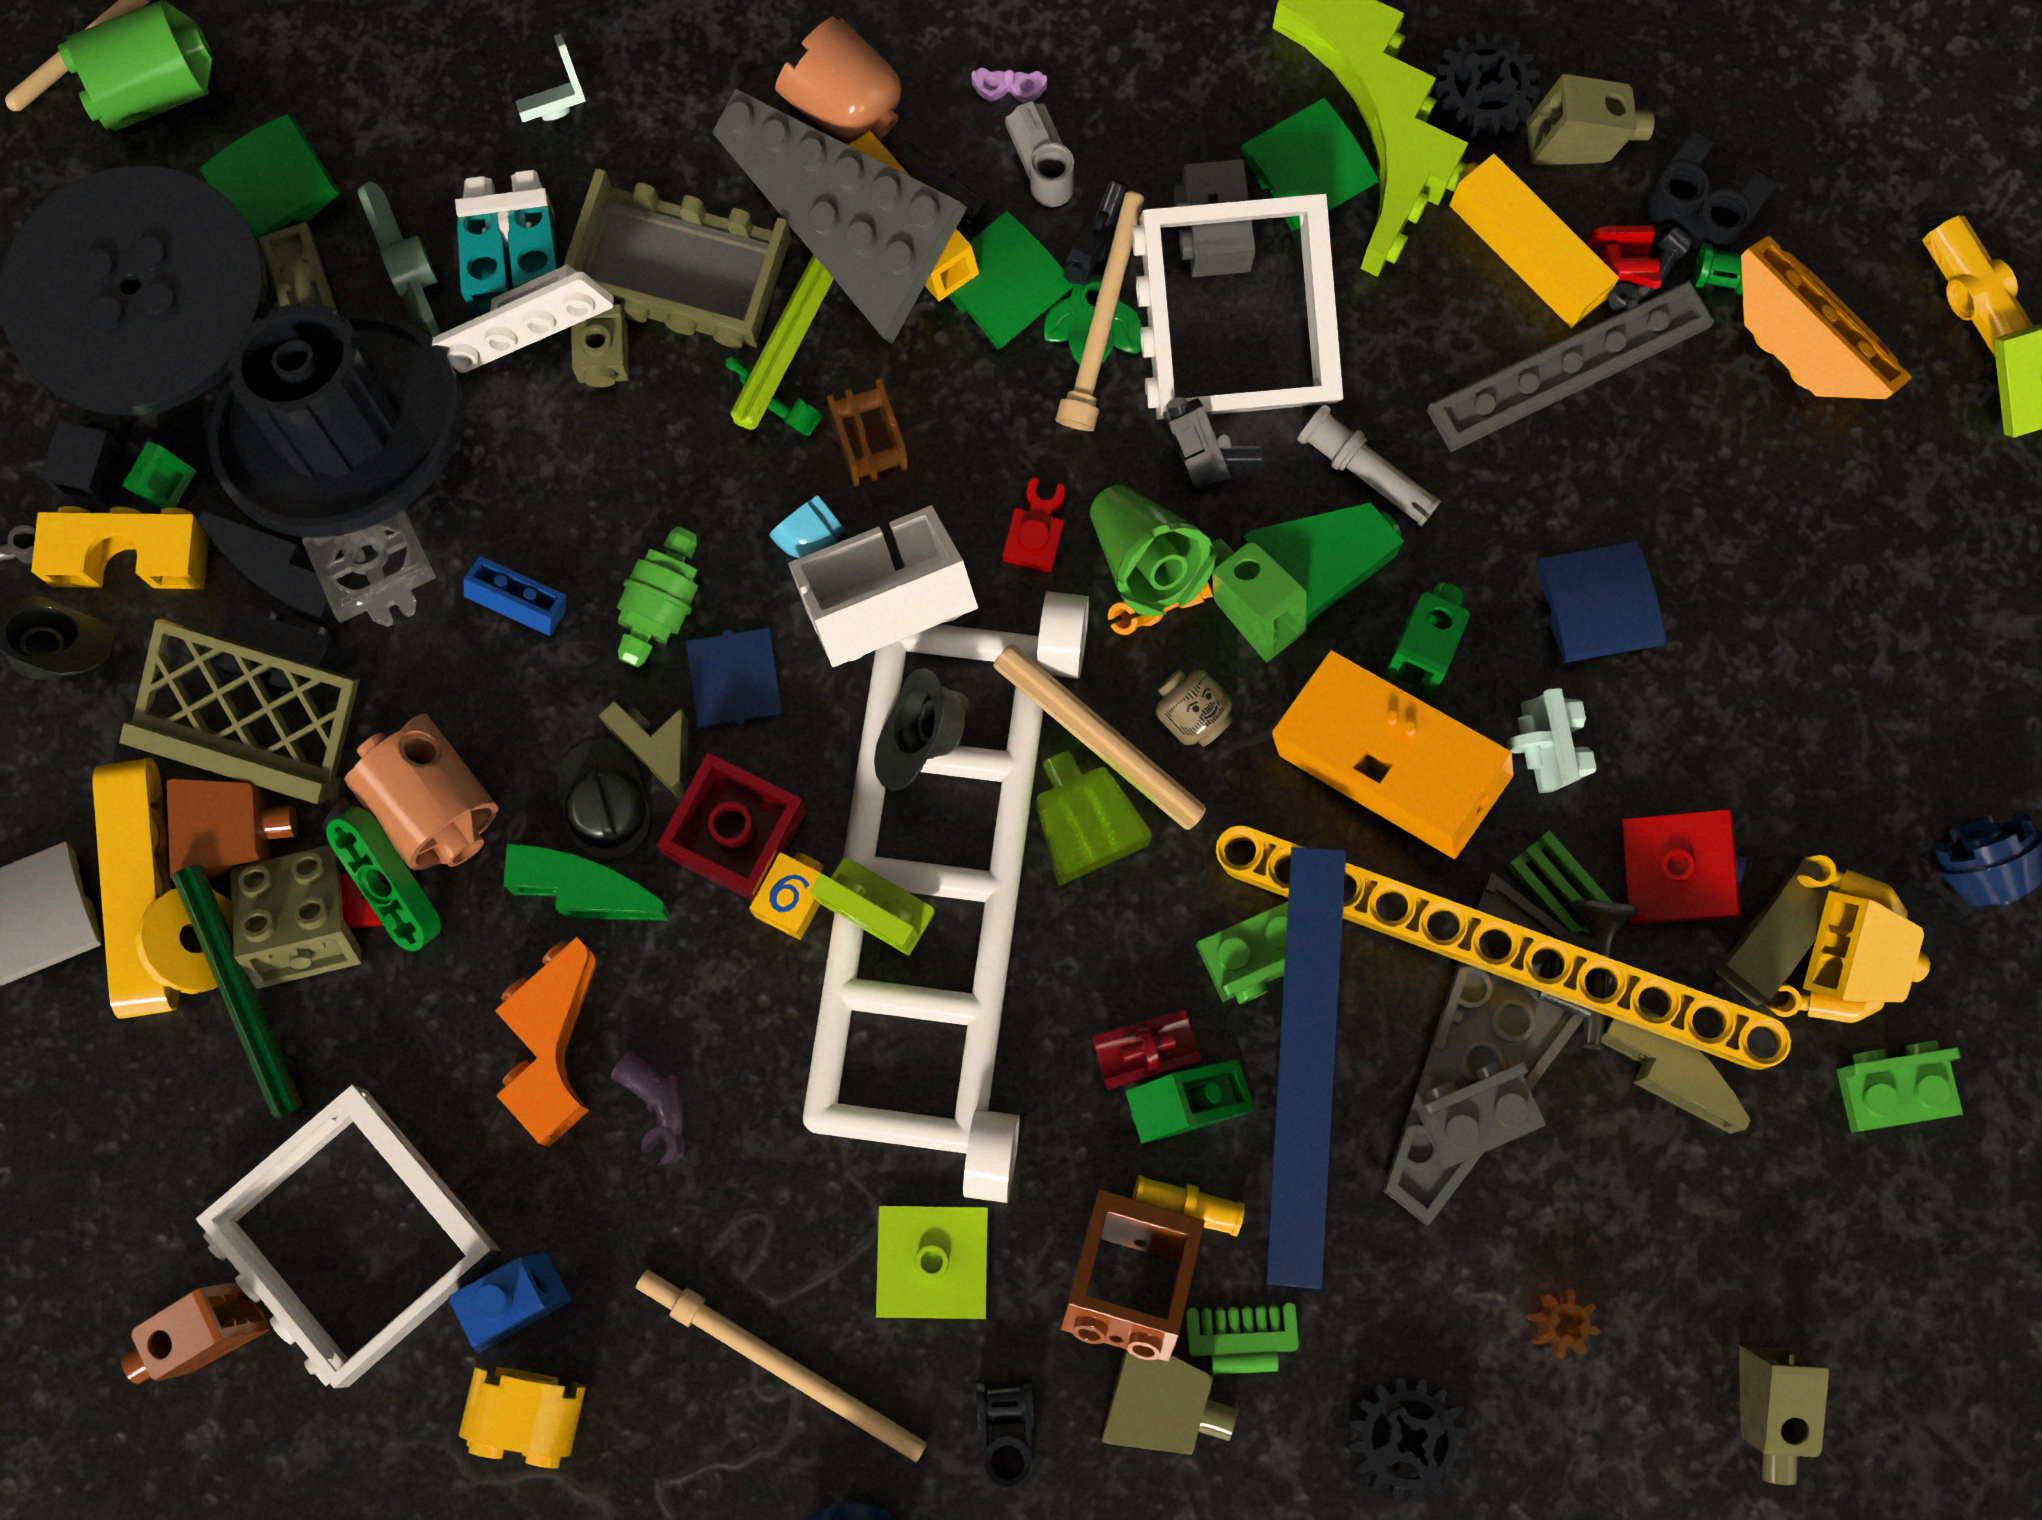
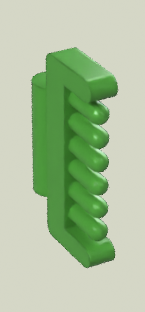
M1286 1303L1282 1306L1283 1331H1281L1280 1308L1277 1304H1272L1269 1307L1271 1332H1268L1267 1314L1264 1305H1258L1255 1308L1257 1333H1254L1253 1310L1248 1305L1242 1308L1243 1333L1240 1332L1239 1310L1236 1306H1231L1228 1309L1230 1334H1227L1226 1315L1222 1307H1217L1214 1311L1216 1335H1213L1212 1312L1209 1308L1201 1310V1336L1198 1310L1190 1308L1185 1313L1188 1354L1192 1357L1210 1356L1212 1375L1278 1371L1277 1352H1292L1299 1347L1296 1308L1292 1303Z

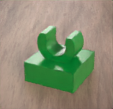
M147 442L122 486L160 511L164 508H176L197 470L162 446Z

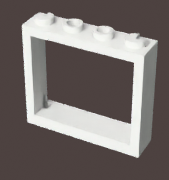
M1326 194L1142 211L1139 217V225H1132V247L1134 256L1142 255L1144 276H1136V293L1138 306H1147L1148 327H1141L1140 330L1143 358L1151 357L1153 377L1145 378V395H1147L1148 408H1156L1157 420L1165 419L1163 412L1168 410L1166 405L1175 398L1160 228L1289 216H1299L1313 387L1186 398V401L1189 402L1198 398L1203 404L1206 414L1214 415L1335 404L1343 400Z
M355 1085L348 1087L196 1218L206 1231L203 1237L210 1244L208 1249L220 1260L228 1258L240 1273L235 1280L241 1290L254 1302L262 1300L274 1314L269 1321L276 1333L289 1344H293L296 1341L309 1357L304 1362L308 1372L316 1374L325 1386L330 1383L333 1388L349 1387L448 1300L450 1295L457 1292L502 1252L366 1089ZM354 1122L466 1256L348 1359L241 1229L237 1221L348 1125Z

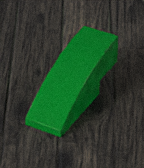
M507 844L503 886L514 895L556 896L555 909L565 918L670 921L671 911L663 901L638 883L606 866L577 855L552 849Z

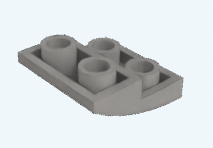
M66 841L0 868V986L102 945L94 903L83 892L76 852Z

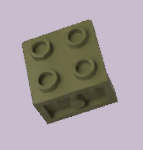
M331 845L243 865L231 870L234 958L239 965H242L244 972L249 975L256 989L362 964L360 945L343 918L339 858Z

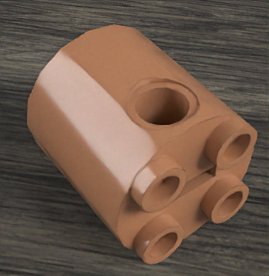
M420 714L412 718L403 726L402 730L389 737H386L384 733H378L368 738L359 746L357 753L362 759L347 773L344 780L365 810L377 820L395 850L409 868L413 871L423 870L436 864H448V866L453 867L468 860L481 849L484 840L480 834L496 817L499 807L427 714Z

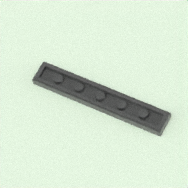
M1688 280L1638 304L1633 310L1627 309L1430 403L1426 411L1451 453L1709 329L1714 323V319L1693 284Z

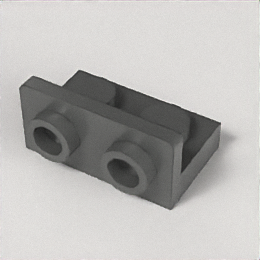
M1504 1058L1476 1070L1479 1082L1460 1089L1455 1079L1426 1092L1430 1103L1416 1110L1443 1169L1452 1167L1546 1126L1523 1074L1529 1072L1525 1062L1510 1068Z

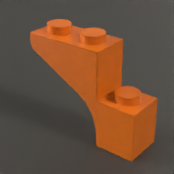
M578 937L570 943L563 940L549 950L542 959V963L545 966L529 980L527 977H522L509 986L501 996L504 1003L495 1010L537 1057L531 1064L525 1060L514 1067L502 1081L506 1087L496 1096L539 1144L547 1147L556 1142L589 1111L573 1090L565 1065L566 1049L597 964L594 953Z

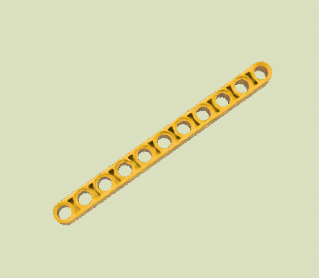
M1235 826L1230 827L1221 834L1217 841L1216 854L1220 864L1230 876L1288 898L1289 884L1283 883L1277 878V870L1282 862L1291 859V847H1305L1250 827ZM1243 840L1254 844L1256 853L1253 860L1248 864L1239 866L1228 861V851L1234 843ZM1346 863L1345 877L1353 880L1357 885L1354 897L1343 903V918L1747 1068L1761 1070L1775 1066L1783 1061L1790 1051L1791 1038L1789 1031L1783 1023L1770 1016ZM1396 895L1404 899L1408 910L1403 918L1392 922L1386 921L1379 916L1377 905L1385 896ZM1437 914H1449L1458 922L1459 931L1452 939L1438 940L1428 931L1427 926L1430 919ZM1497 932L1506 936L1511 946L1507 956L1494 960L1482 953L1479 942L1487 933ZM1542 951L1553 952L1562 962V973L1552 979L1538 976L1532 967L1533 956ZM1595 970L1605 971L1610 974L1615 984L1613 995L1604 999L1592 996L1586 989L1585 976ZM1653 989L1665 996L1668 1008L1664 1017L1656 1019L1643 1014L1638 1004L1639 995L1642 991ZM1709 1009L1717 1014L1721 1022V1031L1717 1037L1711 1039L1704 1038L1695 1031L1692 1020L1696 1010ZM1752 1029H1764L1772 1035L1775 1042V1050L1771 1057L1766 1059L1759 1058L1749 1050L1747 1038Z

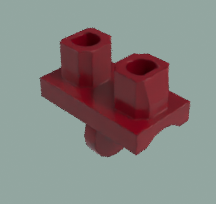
M1185 1009L1092 1037L1107 1090L1201 1062Z

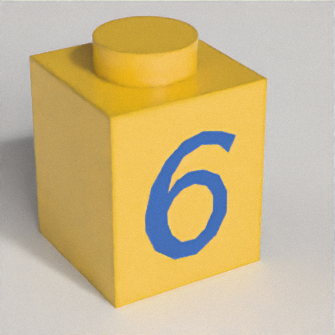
M779 852L749 908L754 917L801 940L820 906L810 893V890L823 871L824 865L800 852H796L794 858Z

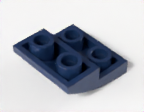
M1638 541L1538 559L1536 572L1551 608L1549 624L1564 663L1665 645L1666 635L1658 599Z

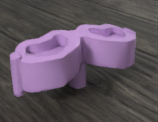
M979 68L977 71H972L971 74L972 86L975 87L976 92L982 98L989 102L1002 98L1009 91L1014 98L1027 103L1038 99L1047 88V77L1039 71L1026 74L1023 72L1014 73L1012 70L990 72L986 68Z

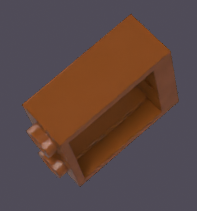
M1099 1189L1090 1215L1060 1330L1073 1333L1076 1338L1086 1343H1106L1127 1349L1130 1354L1140 1359H1160L1168 1362L1179 1337L1205 1220ZM1100 1239L1178 1262L1165 1319L1086 1296Z

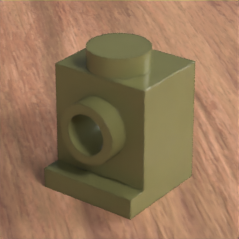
M620 304L613 305V308L571 326L572 369L579 383H586L592 387H608L615 384V381H629L628 324ZM589 345H602L598 348L589 347Z

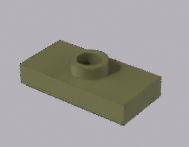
M306 221L258 237L280 306L298 302L300 307H315L319 303L335 308L338 313L311 229Z

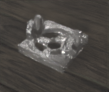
M405 509L381 523L357 532L334 537H305L302 539L333 614L339 623L367 611L374 622L386 627L393 625V616L389 608L397 605L406 616L414 615L417 600L412 589L437 578ZM385 530H390L395 533L387 536ZM372 545L373 549L379 552L378 556L370 563L356 564L353 562L361 563L365 561L362 549L364 546ZM406 547L407 554L403 566L398 572L386 577L382 567L387 562L388 555ZM341 550L344 557L335 560L337 553ZM355 572L366 574L371 585L360 590H352L340 585L336 579Z

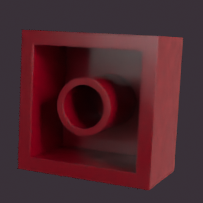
M707 752L657 847L666 859L753 901L779 852L786 853L807 810L802 798Z

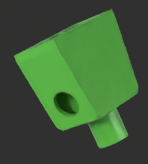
M1220 538L1212 543L1210 555L1214 559V570L1212 572L1214 600L1267 663L1306 632L1307 591L1256 543L1249 542L1237 552L1224 538Z

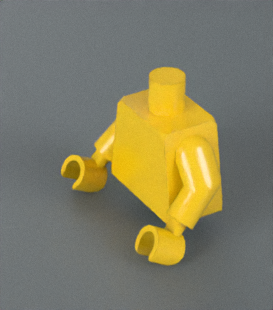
M1827 856L1805 857V860L1815 862L1821 867L1822 875L1818 881L1809 876L1797 875V879L1802 885L1809 888L1831 885L1839 889L1838 892L1828 891L1803 989L1811 991L1810 995L1799 994L1794 987L1784 982L1778 991H1788L1789 999L1787 1003L1779 1007L1765 1004V1006L1781 1017H1790L1796 1014L1798 1010L1808 1011V1017L1855 1023L1880 1011L1885 1002H1903L1908 997L1911 982L1923 980L1930 969L1928 956L1920 951L1924 938L1922 927L1907 920L1908 911L1890 885L1849 869L1846 870L1845 874L1836 871L1834 862Z

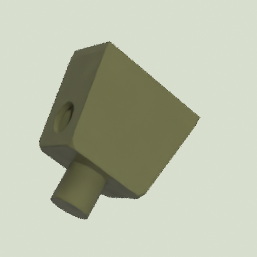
M1562 74L1526 121L1531 165L1605 163L1611 161L1628 140L1648 141L1651 138L1655 123L1654 114L1650 110H1635L1634 93L1629 84Z
M1739 1345L1740 1427L1742 1438L1763 1453V1481L1779 1485L1797 1484L1798 1456L1818 1457L1822 1453L1829 1368L1795 1348Z
M1125 1349L1100 1440L1111 1445L1192 1455L1198 1432L1226 1441L1230 1440L1238 1408L1208 1399L1213 1376L1172 1355L1168 1362L1160 1359L1144 1360L1133 1356Z

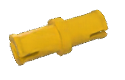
M1139 1175L1132 1195L1134 1200L1205 1220L1204 1228L1229 1233L1234 1237L1238 1236L1244 1217L1245 1203H1237L1199 1192L1197 1185L1189 1183L1183 1188Z

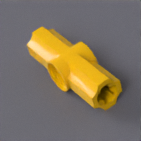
M1958 215L1945 221L1923 238V243L1948 281L1946 294L1952 310L1961 319L1973 321L1994 357L1993 338L2033 326L2016 299L2018 285L2012 269L2000 259H1991L1965 216L1959 217Z

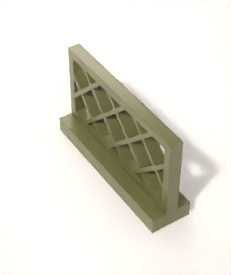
M165 619L155 620L133 720L123 723L119 743L319 804L337 797L342 776L337 775V770L360 679ZM169 635L183 639L195 660L176 671L165 654ZM201 645L212 648V650L205 653ZM223 652L234 655L244 673L243 676L225 686L210 662L212 658ZM250 660L261 663L262 665H260L257 668H254ZM199 666L214 692L194 703L179 677ZM272 667L283 670L294 689L273 701L259 677L260 674ZM162 672L163 675H164V678H162V679L159 680V678H160V673ZM300 676H304L312 680L304 684ZM249 682L263 708L243 719L228 692ZM322 682L341 688L336 710L324 717L308 691ZM167 684L170 685L183 708L182 711L171 717L152 712L156 691ZM298 696L313 723L292 734L278 707ZM216 699L219 700L232 723L230 727L221 732L209 730L198 711ZM266 714L282 739L269 748L258 745L247 726ZM188 717L191 724L180 720ZM333 720L332 728L330 730L329 726L327 725V722ZM317 729L327 746L323 764L307 760L296 740ZM237 731L241 739L229 735ZM286 746L290 754L278 750Z

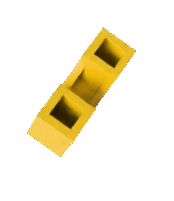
M63 506L58 508V513L38 512L31 572L51 587L102 588L104 570L108 561L118 552L135 549L137 551L135 573L152 588L205 589L209 535L192 512L181 508L161 509L160 514H142L136 509L127 507L110 508L109 513H91L84 508Z

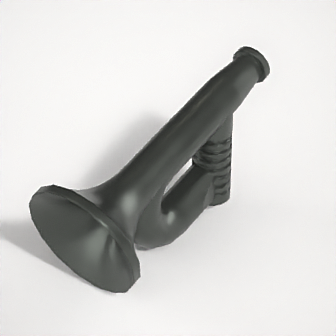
M1575 900L1573 901V907L1584 917L1590 933L1584 931L1569 932L1558 940L1612 959V949L1616 934L1628 919L1638 914V907L1607 901ZM1550 952L1548 956L1546 979L1556 978L1562 973V962L1553 952ZM1601 970L1589 972L1587 991L1596 998H1608L1610 974ZM1540 992L1538 1000L1546 1001V1003H1551L1552 1006L1556 1005L1557 1008L1561 1007L1562 1010L1566 1009L1567 1012L1570 1011L1572 1014L1575 1013L1577 1016L1584 1018V1044H1581V1048L1603 1050L1601 1041L1606 1015Z

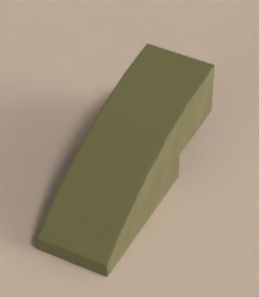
M1807 855L1801 858L1740 934L1742 936L1715 969L1718 975L1756 1006L1771 1000L1816 940L1828 891L1838 892L1839 888L1831 885L1809 888L1798 881L1797 875L1809 876L1816 881L1822 875L1821 867L1818 864L1804 859L1808 857Z
M1638 1003L1640 1010L1646 1016L1656 1019L1661 1018L1657 1013ZM1606 1015L1601 1043L1642 1064L1633 1082L1634 1084L1730 1134L1747 1129L1751 1120L1734 1091L1714 1065L1698 1049Z

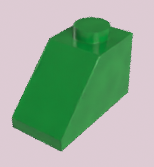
M1239 1059L1172 1073L1125 1091L1141 1144L1178 1135L1255 1111Z

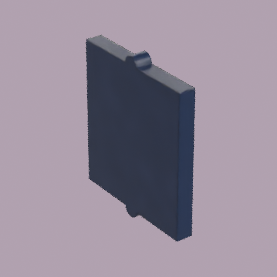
M770 628L732 633L731 630L726 629L719 636L686 640L698 729L735 723L737 727L742 728L748 721L783 716Z

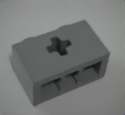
M1243 159L1184 164L1181 184H1174L1173 187L1174 207L1249 201ZM1252 220L1185 226L1186 229L1179 230L1181 259H1190L1192 277L1251 272L1256 251Z

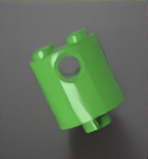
M165 0L157 1L67 36V41L58 45L59 53L67 69L72 74L78 72L86 89L79 92V96L87 114L92 121L100 120L105 129L111 128L113 131H117L209 95L208 84L213 55L199 25L193 19Z

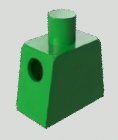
M1438 583L1435 585L1432 594L1429 592L1421 594L1381 677L1426 704L1429 703L1446 675L1470 617L1468 610L1460 607L1464 599V593L1461 589L1449 583Z

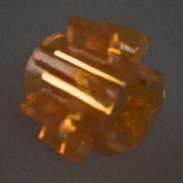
M1564 1290L1561 1295V1303H1557L1555 1298L1549 1293H1543L1540 1295V1299L1545 1307L1540 1313L1527 1314V1318L1530 1321L1537 1322L1539 1334L1532 1340L1533 1344L1540 1345L1547 1342L1553 1344L1552 1356L1556 1359L1564 1358L1567 1345L1571 1346L1578 1355H1586L1588 1351L1583 1341L1588 1335H1597L1601 1332L1597 1327L1591 1326L1589 1314L1594 1311L1596 1306L1594 1304H1584L1581 1306L1574 1304L1576 1298L1575 1290ZM1557 1313L1571 1315L1573 1321L1567 1325L1570 1335L1556 1333L1554 1328L1560 1323Z

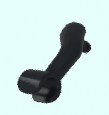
M1665 223L1658 229L1653 238V243L1662 250L1658 256L1660 264L1659 273L1662 280L1660 288H1649L1631 281L1617 284L1610 291L1608 297L1609 305L1614 311L1633 310L1639 303L1650 298L1661 289L1676 260L1681 258L1691 245L1690 237L1683 230L1671 223Z

